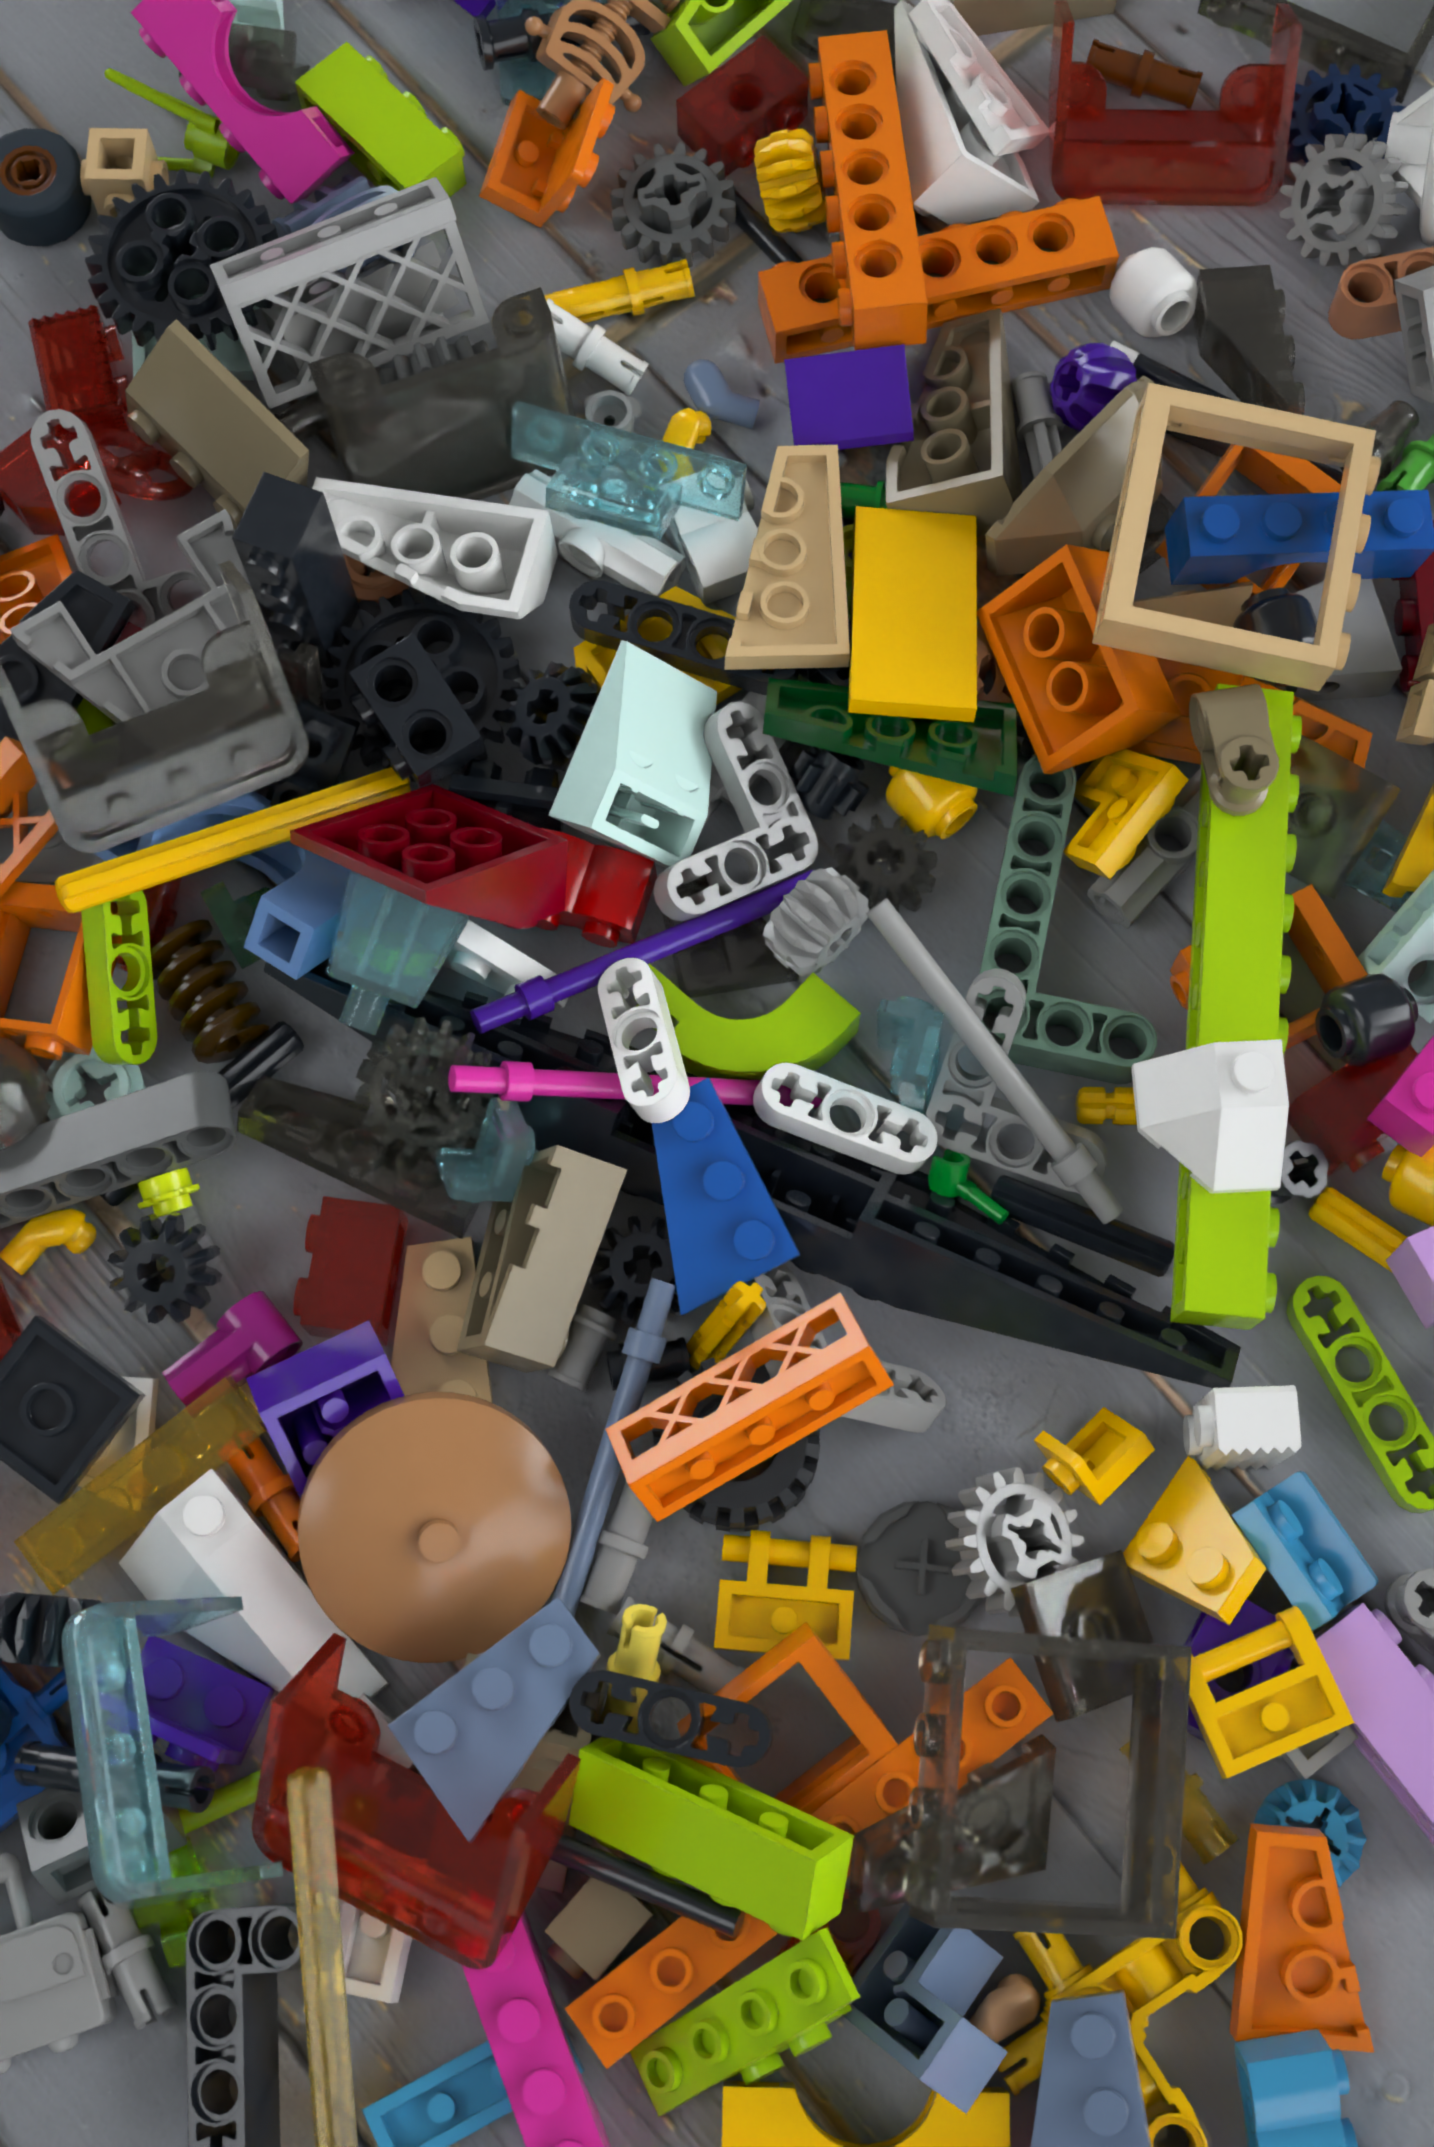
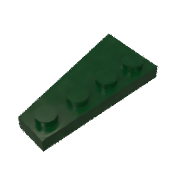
M775 678L768 679L763 734L1011 797L1014 796L1017 780L1015 704L977 700L974 722L848 713L849 686Z

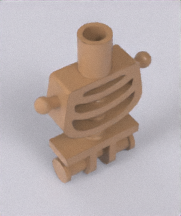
M572 0L552 14L548 25L542 23L541 19L536 16L529 17L525 22L526 32L531 36L538 35L542 37L536 58L556 74L555 79L536 109L538 114L553 126L565 130L584 98L589 95L602 78L614 83L608 103L613 104L620 98L624 102V107L627 111H638L642 104L641 98L637 94L632 93L628 87L643 70L645 53L637 34L625 22L627 20L626 16L631 15L653 34L664 30L671 18L648 0H607L605 5L591 0ZM658 0L664 5V10L668 13L680 2V0ZM571 15H580L594 21L595 24L592 25L591 29L580 23L569 22L568 19ZM561 37L571 39L581 45L577 47L573 44L561 41ZM614 39H615V40L617 41V43L619 44V46H620V48H621V50H622L623 56H622V54L618 51V49L611 43V42L614 41Z

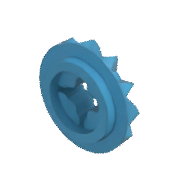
M1313 1779L1294 1780L1280 1785L1263 1800L1257 1811L1254 1824L1290 1826L1284 1822L1286 1818L1292 1822L1298 1821L1310 1824L1315 1817H1320L1324 1811L1325 1814L1321 1820L1323 1825L1320 1831L1327 1837L1328 1845L1335 1849L1333 1853L1330 1851L1337 1887L1340 1888L1342 1883L1360 1868V1858L1363 1846L1367 1840L1359 1818V1809L1341 1793L1339 1788Z

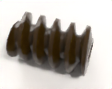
M200 919L189 922L163 937L151 949L153 979L157 980L156 989L162 999L169 1001L168 1010L174 1020L181 1022L179 1030L186 1041L193 1042L192 1053L198 1062L211 1064L236 1058L265 1034L270 1026L260 1024L250 1027L248 1025L258 1017L261 1010L256 1002L237 1005L247 995L249 989L244 981H235L225 985L234 976L237 968L233 961L224 960L214 963L222 956L225 948L220 940L203 942L211 935L213 927L209 920Z

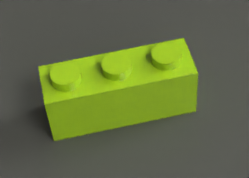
M347 41L295 81L301 109L316 106L354 151V154L348 161L375 187L391 186L400 191L436 177L448 196L451 197L467 184L462 159L465 156V151L455 134L446 127L439 129L427 118L424 108L413 94L408 91L401 93L389 82L385 70L375 58L370 55L364 58Z

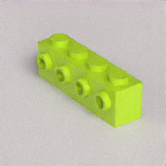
M601 1737L579 1750L569 1825L595 1837V1840L600 1845L610 1849L621 1850L651 1865L652 1869L658 1874L677 1878L709 1894L710 1898L718 1904L735 1907L768 1923L773 1931L784 1936L796 1937L803 1941L841 1913L854 1835L683 1755L606 1737Z

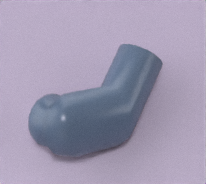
M707 359L693 361L687 366L683 381L698 411L706 413L711 418L749 429L753 428L760 400L732 392L720 369L715 363Z

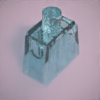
M349 871L343 885L327 968L328 976L352 985L339 1022L376 1035L389 999L416 1009L465 928L469 916L425 904L361 874Z

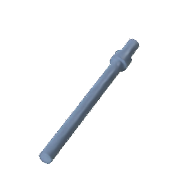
M651 1278L636 1329L629 1327L621 1353L627 1354V1359L605 1429L637 1411L640 1407L653 1363L660 1364L667 1338L661 1337L674 1297L676 1285ZM604 1430L570 1539L567 1560L552 1598L553 1601L559 1597L573 1617H575L621 1468L606 1430Z

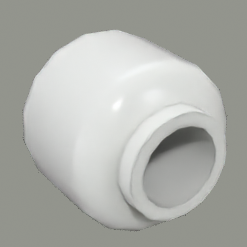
M1151 247L1127 256L1119 264L1111 282L1109 297L1113 308L1134 331L1146 338H1158L1177 333L1190 321L1195 310L1198 288L1195 278L1172 254L1163 248Z

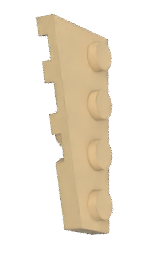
M838 445L777 446L761 509V519L756 539L754 538L749 557V567L736 610L734 628L725 654L724 670L849 667L850 644Z

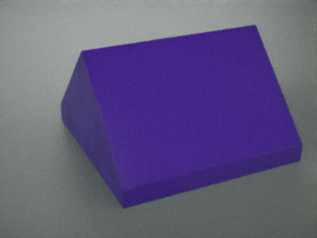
M905 344L784 359L794 445H838V450L914 441Z

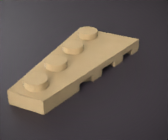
M471 1236L407 1246L391 1367L405 1396L425 1392H453L474 1396L494 1404L489 1362L457 1351L477 1269L474 1241Z

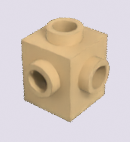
M89 128L86 159H83L81 162L80 178L82 191L85 196L92 197L98 215L116 218L117 212L112 199L117 197L131 203L135 200L131 186L134 183L140 185L146 192L154 190L153 181L155 174L159 173L167 186L169 185L167 163L165 160H158L148 129Z

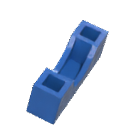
M1429 490L1373 491L1370 496L1365 495L1362 514L1371 516V525L1362 553H1355L1352 573L1360 574L1361 579L1411 577L1434 552V527ZM1340 492L1184 497L1165 526L1171 585L1233 583L1250 573L1273 566L1303 562L1327 563Z

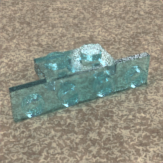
M517 401L513 406L511 458L557 470L546 487L545 508L570 514L577 519L591 520L626 530L634 535L647 536L658 540L662 538L681 505L735 521H739L742 516L747 464Z

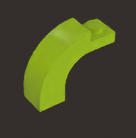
M648 964L663 986L685 1071L698 1077L761 1080L772 1066L780 1063H793L816 1071L840 1052L859 1030L861 1013L815 973H812L775 1010L760 1017L742 1020L728 1019L706 1011L655 967Z

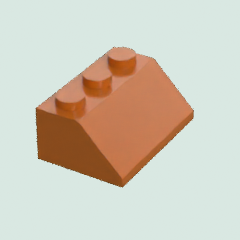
M1066 544L977 611L980 624L1044 774H1054L1133 747L1181 715L1156 657L1092 643L1109 552Z

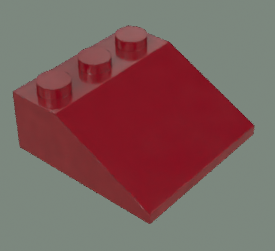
M434 784L290 831V843L428 905L501 923L506 927L514 929L532 928L538 924V921L565 911L567 839Z

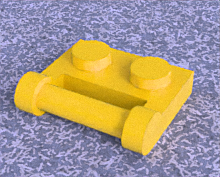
M1297 1606L1277 1613L1275 1615L1276 1622L1194 1657L1188 1651L1169 1660L1175 1681L1190 1706L1222 1779L1232 1777L1354 1723L1311 1628ZM1286 1648L1293 1652L1299 1665L1298 1667L1215 1702L1207 1682Z

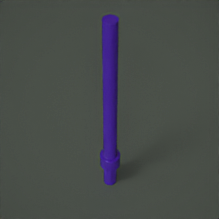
M814 870L806 871L545 980L541 975L518 983L514 987L515 992L472 1009L470 1012L477 1031L482 1034L523 1016H526L528 1020H533L554 1011V1003L598 986L605 970L619 960L638 958L650 964L771 914L783 901V895L789 894L795 888L798 880H805Z

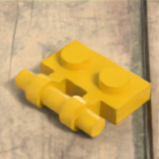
M751 1530L750 1536L724 1534L722 1561L748 1563L747 1582L723 1579L719 1581L714 1650L765 1654L807 1622L835 1660L849 1661L854 1591L827 1589L829 1570L855 1572L857 1545L831 1543V1536L811 1535L810 1541L770 1538L771 1531ZM768 1565L808 1568L807 1587L767 1583Z

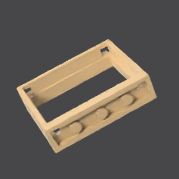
M1148 382L1136 411L1092 643L1320 691L1335 669L1343 670L1350 649L1351 635L1350 633L1342 632L1345 612H1352L1360 590L1361 575L1352 573L1355 553H1362L1371 525V516L1362 514L1365 495L1370 496L1373 493L1380 471L1381 458L1372 456L1376 430ZM1166 430L1344 468L1314 644L1133 606Z

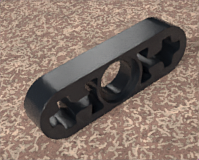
M606 1670L587 1673L577 1681L570 1695V1711L574 1721L581 1729L590 1734L729 1767L742 1768L757 1764L767 1755L773 1741V1729L769 1718L760 1708L753 1704ZM608 1682L612 1684L611 1696L619 1700L637 1703L636 1689H646L648 1694L642 1701L638 1711L639 1733L635 1734L627 1731L633 1719L632 1716L607 1713L603 1724L596 1722V1710L586 1706L588 1693H600L603 1683ZM670 1697L682 1700L688 1706L691 1713V1724L688 1731L676 1740H666L660 1737L652 1724L654 1708L660 1701ZM707 1703L716 1706V1711L710 1721L722 1724H735L739 1713L748 1715L749 1728L759 1732L757 1745L744 1746L741 1756L731 1754V1741L726 1738L707 1735L708 1749L696 1748L695 1743L700 1737L705 1723L703 1705Z

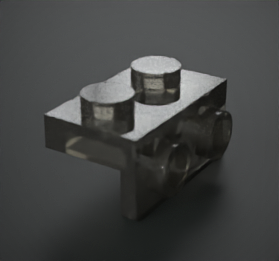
M232 22L228 50L230 63L239 84L244 87L256 88L257 98L290 101L291 93L297 92L295 81L310 70V65L296 63V33L292 30Z

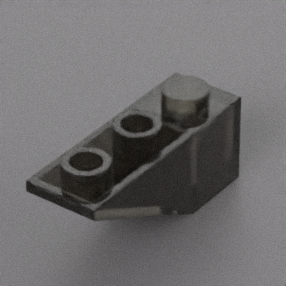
M1270 265L1199 269L1197 279L1198 293L1192 317L1200 357L1241 402L1304 415V386L1302 382H1294L1292 373L1295 365L1294 338L1292 335H1284L1283 330L1286 313L1285 295L1283 289H1275Z

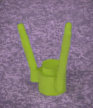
M112 68L105 70L104 75L108 80L189 121L184 136V147L186 150L193 152L194 159L158 157V160L166 161L168 171L184 170L185 172H194L199 175L203 171H208L210 178H212L216 166L226 170H230L234 166L240 152L233 148L220 132L219 125L222 121L218 117L204 113L180 99H176L164 92L161 93Z

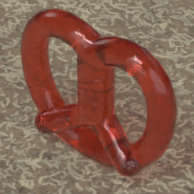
M103 428L91 432L113 490L138 499L168 501L186 496L194 489L175 472L170 464V459L172 458L170 454L156 449L153 445H148L139 436H136V433L118 428ZM117 446L134 453L118 457L104 447ZM89 460L82 464L85 470L91 469ZM160 469L177 479L169 482H152L151 476L147 473Z

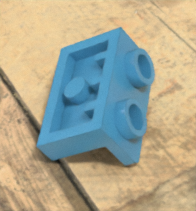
M1297 1471L1232 1514V1517L1292 1606H1297L1301 1610L1311 1631L1333 1619L1346 1605L1369 1592L1378 1584L1377 1576L1304 1471Z

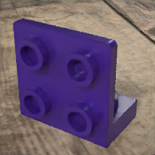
M150 1634L120 1697L95 1692L90 1706L107 1713L102 1723L103 1727L137 1742L143 1740L154 1745L158 1737L169 1742L164 1753L166 1756L185 1765L209 1766L213 1772H217L220 1763L241 1765L275 1689Z

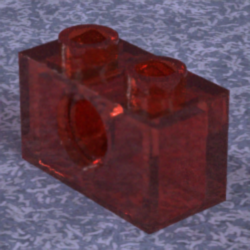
M762 35L676 100L677 136L694 153L701 148L706 149L708 167L713 163L721 161L725 165V177H727L737 168H746L754 162V148L757 140L769 137L773 132L784 129L796 130L799 128L808 115L809 79Z

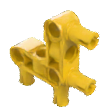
M1166 1834L1147 1845L1162 1867V1871L1146 1847L1128 1858L1131 1864L1135 1865L1162 1907L1164 1913L1159 1916L1162 1922L1094 1968L1090 1963L1085 1966L1082 1965L1053 1919L1054 1915L1050 1910L1033 1920L1048 1945L1047 1949L1043 1946L1030 1924L1012 1934L1015 1940L1019 1941L1048 1990L1043 1993L1046 1998L1044 2002L1046 2006L1043 2007L1044 2012L1039 2014L1042 2022L1003 2047L1008 2053L997 2069L1002 2073L1021 2059L1026 2058V2062L1003 2077L1013 2095H1018L1021 2093L1020 2090L1041 2077L1050 2007L1053 1999L1124 1990L1152 2147L1156 2133L1162 2127L1169 2124H1177L1185 2130L1189 2140V2147H1208L1206 2137L1191 2104L1179 2087L1169 2085L1143 2042L1147 2035L1143 2029L1149 2025V2015L1182 1993H1197L1214 1982L1239 1957L1243 1946V1938L1238 1921L1229 1911L1223 1908L1213 1891L1209 1892L1206 1886L1201 1889L1197 1887L1169 1844ZM1200 1918L1214 1921L1220 1927L1223 1934L1222 1950L1211 1960L1199 1957L1192 1950L1189 1942L1190 1929Z

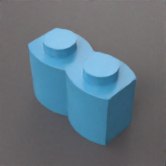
M1318 2029L1234 2042L1237 2077L1244 2109L1247 2147H1358L1355 2131L1350 2119L1341 2118L1340 2095L1349 2094L1350 2092L1349 2076L1344 2057L1340 2049L1331 2050Z

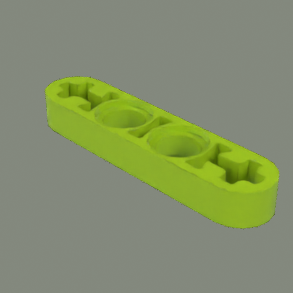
M1317 1275L1307 1278L1292 1291L1287 1301L1286 1313L1291 1326L1391 1498L1399 1507L1411 1513L1422 1514L1434 1510V1483L1428 1487L1429 1493L1432 1496L1431 1499H1428L1423 1491L1412 1494L1407 1489L1405 1483L1413 1477V1472L1406 1459L1402 1458L1392 1465L1387 1457L1388 1454L1402 1450L1415 1440L1420 1450L1408 1455L1409 1459L1419 1473L1430 1470L1434 1475V1437L1345 1287L1339 1281L1328 1276ZM1309 1292H1312L1318 1300L1329 1297L1333 1302L1334 1307L1327 1313V1318L1335 1332L1344 1324H1347L1352 1333L1340 1336L1327 1348H1324L1319 1339L1325 1338L1331 1331L1320 1315L1311 1318L1306 1315L1304 1307L1311 1301ZM1351 1347L1364 1353L1370 1364L1369 1374L1364 1381L1358 1383L1349 1382L1340 1376L1335 1366V1357L1340 1349ZM1387 1405L1399 1412L1404 1422L1400 1438L1394 1441H1385L1378 1438L1372 1432L1369 1425V1415L1375 1406Z

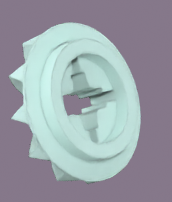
M92 1045L90 1055L63 1052L61 1060L53 1061L43 1081L42 1101L50 1120L95 1106L90 1100L79 1104L80 1099L87 1094L84 1086L86 1082L82 1077V1074L85 1072L100 1085L108 1082L111 1083V1086L104 1091V1097L107 1101L146 1087L139 1065L107 1064L97 1056Z

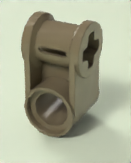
M1250 684L1192 694L1189 702L1190 727L1194 743L1201 755L1209 787V795L1213 803L1222 812L1233 816H1245L1254 813L1263 805L1268 793V787L1274 782L1279 770V757L1276 753L1269 726L1268 708L1263 690L1258 684Z

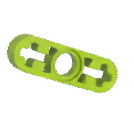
M141 890L81 911L92 1044L97 1056L110 1065L142 1064L152 1056L157 1045L146 898ZM111 902H117L118 914L112 915L110 909ZM112 936H121L122 943L112 944ZM118 955L123 958L128 970L127 981L121 989L114 984L111 975L112 963ZM117 1001H127V1008H117ZM127 1030L128 1041L122 1042L121 1031Z

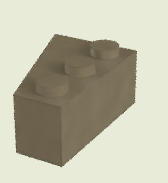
M559 1145L501 1165L458 1343V1352L525 1373L555 1367L557 1360L566 1348L571 1321L627 1169Z

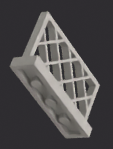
M436 177L209 265L269 409L390 362L396 354L408 355L413 353L412 350H414V344L416 343L424 345L432 342V344H435L438 337L444 336L445 339H448L489 322L455 222L457 218L450 197ZM442 229L444 230L449 246L438 268L412 257L422 237ZM403 245L401 252L394 249ZM378 254L395 261L383 290L356 279L364 260ZM454 263L460 278L450 274ZM347 267L344 274L338 272V270ZM407 267L433 278L420 306L394 296ZM320 277L339 284L327 312L299 301L307 283ZM444 284L464 291L471 308L449 318L432 312ZM291 289L288 296L281 294L282 292ZM351 289L378 300L365 328L338 317ZM264 299L283 306L271 334L247 325L241 308ZM389 305L415 316L407 334L394 340L376 333ZM294 311L322 322L309 350L282 339ZM426 321L432 323V325L424 327ZM333 327L360 338L352 356L338 362L321 355ZM254 340L266 345L261 357ZM371 343L377 345L376 347L369 349ZM277 350L304 360L295 379L275 387L272 386L267 370ZM315 365L322 367L321 369L313 371Z

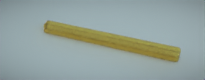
M304 1766L297 1768L296 1772L290 1774L286 1783L315 2147H358L330 1776L325 1768Z

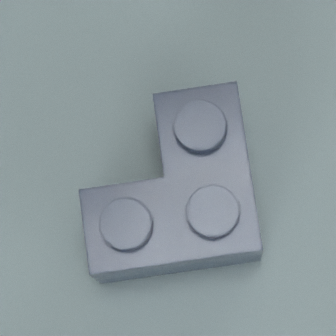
M915 1889L853 1977L852 1981L860 1998L849 2004L852 2010L843 2015V2017L919 2080L967 2114L1008 2053L963 2017L1003 1959V1956L957 1919Z

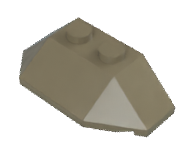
M1142 376L1138 381H1134L1123 388L1043 468L1014 501L1009 513L1002 520L999 519L989 529L985 536L987 567L990 572L996 576L1029 573L1066 544L1100 551L1110 549L1136 411L1148 382L1154 383L1152 380ZM1162 453L1152 505L1159 497L1163 487V481L1161 480Z

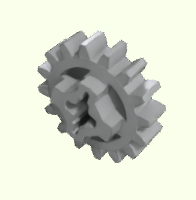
M1348 133L1346 138L1341 134H1329L1325 137V147L1319 144H1309L1305 147L1306 156L1309 160L1308 163L1292 162L1289 166L1297 180L1295 185L1281 186L1280 192L1287 197H1291L1292 201L1290 207L1280 211V218L1294 220L1295 226L1288 232L1286 237L1288 241L1305 240L1301 256L1304 258L1319 257L1320 265L1338 266L1340 261L1342 266H1350L1361 261L1362 255L1364 257L1380 255L1382 252L1378 238H1396L1398 232L1390 224L1392 216H1401L1407 213L1405 206L1396 203V194L1407 190L1408 182L1394 181L1392 174L1398 170L1402 163L1398 158L1382 159L1387 144L1384 142L1369 141L1367 143L1366 134ZM1351 159L1360 164L1362 168L1359 171L1351 170L1349 166H1342L1340 161ZM1328 229H1334L1337 235H1345L1347 240H1334L1324 232Z
M1014 1467L976 1477V1487L963 1489L958 1493V1497L966 1509L949 1513L947 1518L953 1526L959 1528L958 1537L945 1541L947 1549L959 1551L961 1561L951 1569L953 1576L968 1575L972 1581L965 1595L969 1599L987 1597L986 1612L990 1614L1007 1612L1009 1618L1032 1616L1036 1612L1053 1610L1056 1608L1054 1597L1070 1595L1073 1591L1065 1574L1081 1572L1083 1566L1076 1558L1071 1556L1072 1547L1084 1544V1537L1078 1534H1071L1068 1526L1078 1516L1076 1509L1061 1510L1058 1504L1062 1499L1064 1490L1060 1486L1043 1490L1044 1474L1041 1472L1024 1475L1021 1467ZM1007 1498L1006 1504L997 1506L1002 1500ZM1032 1580L1029 1584L1024 1586L1025 1581Z

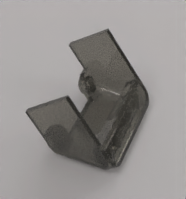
M230 560L218 564L239 624L217 632L203 647L201 667L209 686L206 690L89 735L78 711L64 701L45 699L21 708L0 662V697L64 841L71 848L83 853L105 851L295 774L305 763L309 752V742L253 589Z

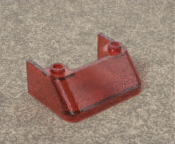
M1055 1L1048 93L1049 172L1053 188L1063 200L1070 198L1082 200L1100 196L1102 205L1253 207L1263 205L1277 195L1284 180L1303 25L1288 3L1276 4L1270 63L1244 64L1231 71L1222 84L1218 110L1106 109L1107 87L1103 75L1090 63L1072 61L1075 22L1067 1Z
M334 1633L272 1700L252 1821L254 1841L260 1851L276 1865L465 1967L472 1969L488 1968L496 1961L508 1944L563 1834L581 1759L568 1753L540 1792L526 1788H514L507 1791L495 1806L494 1813L491 1812L487 1818L486 1824L472 1844L469 1843L423 1776L377 1753L381 1731L374 1712L361 1699L352 1697L337 1689L346 1638Z

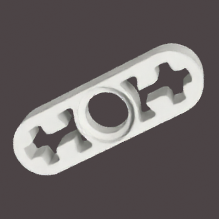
M625 958L609 966L602 974L598 983V996L624 1097L644 1121L662 1123L674 1118L684 1109L689 1100L690 1086L662 984L646 962L638 958ZM632 986L635 1000L639 1004V1006L633 1008L625 1001L629 996L628 989ZM647 1028H657V1035L650 1045L641 1050H629L630 1042L637 1033ZM654 1070L662 1079L658 1084L659 1092L653 1095L652 1080L647 1072Z
M780 1063L772 1066L765 1073L754 1091V1108L759 1117L768 1125L896 1174H911L919 1170L933 1154L937 1146L936 1129L924 1114L793 1063ZM781 1085L792 1089L790 1098L793 1100V1103L790 1107L779 1103L780 1093L777 1090ZM815 1097H819L823 1101L816 1109L812 1118L808 1116V1113L814 1106L811 1102ZM835 1105H845L853 1109L860 1118V1130L854 1133L839 1130L831 1121L830 1108ZM877 1120H879L882 1124L876 1133L880 1135L875 1141H872L868 1136L874 1130ZM900 1131L910 1135L909 1144L913 1149L909 1153L900 1149L901 1141L896 1136Z

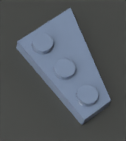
M1124 1990L1052 2000L1031 2147H1152Z

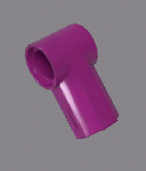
M264 1291L254 1292L234 1304L218 1320L216 1324L218 1330L162 1372L168 1385L197 1419L203 1417L247 1382L246 1378L294 1356L302 1347L303 1341Z

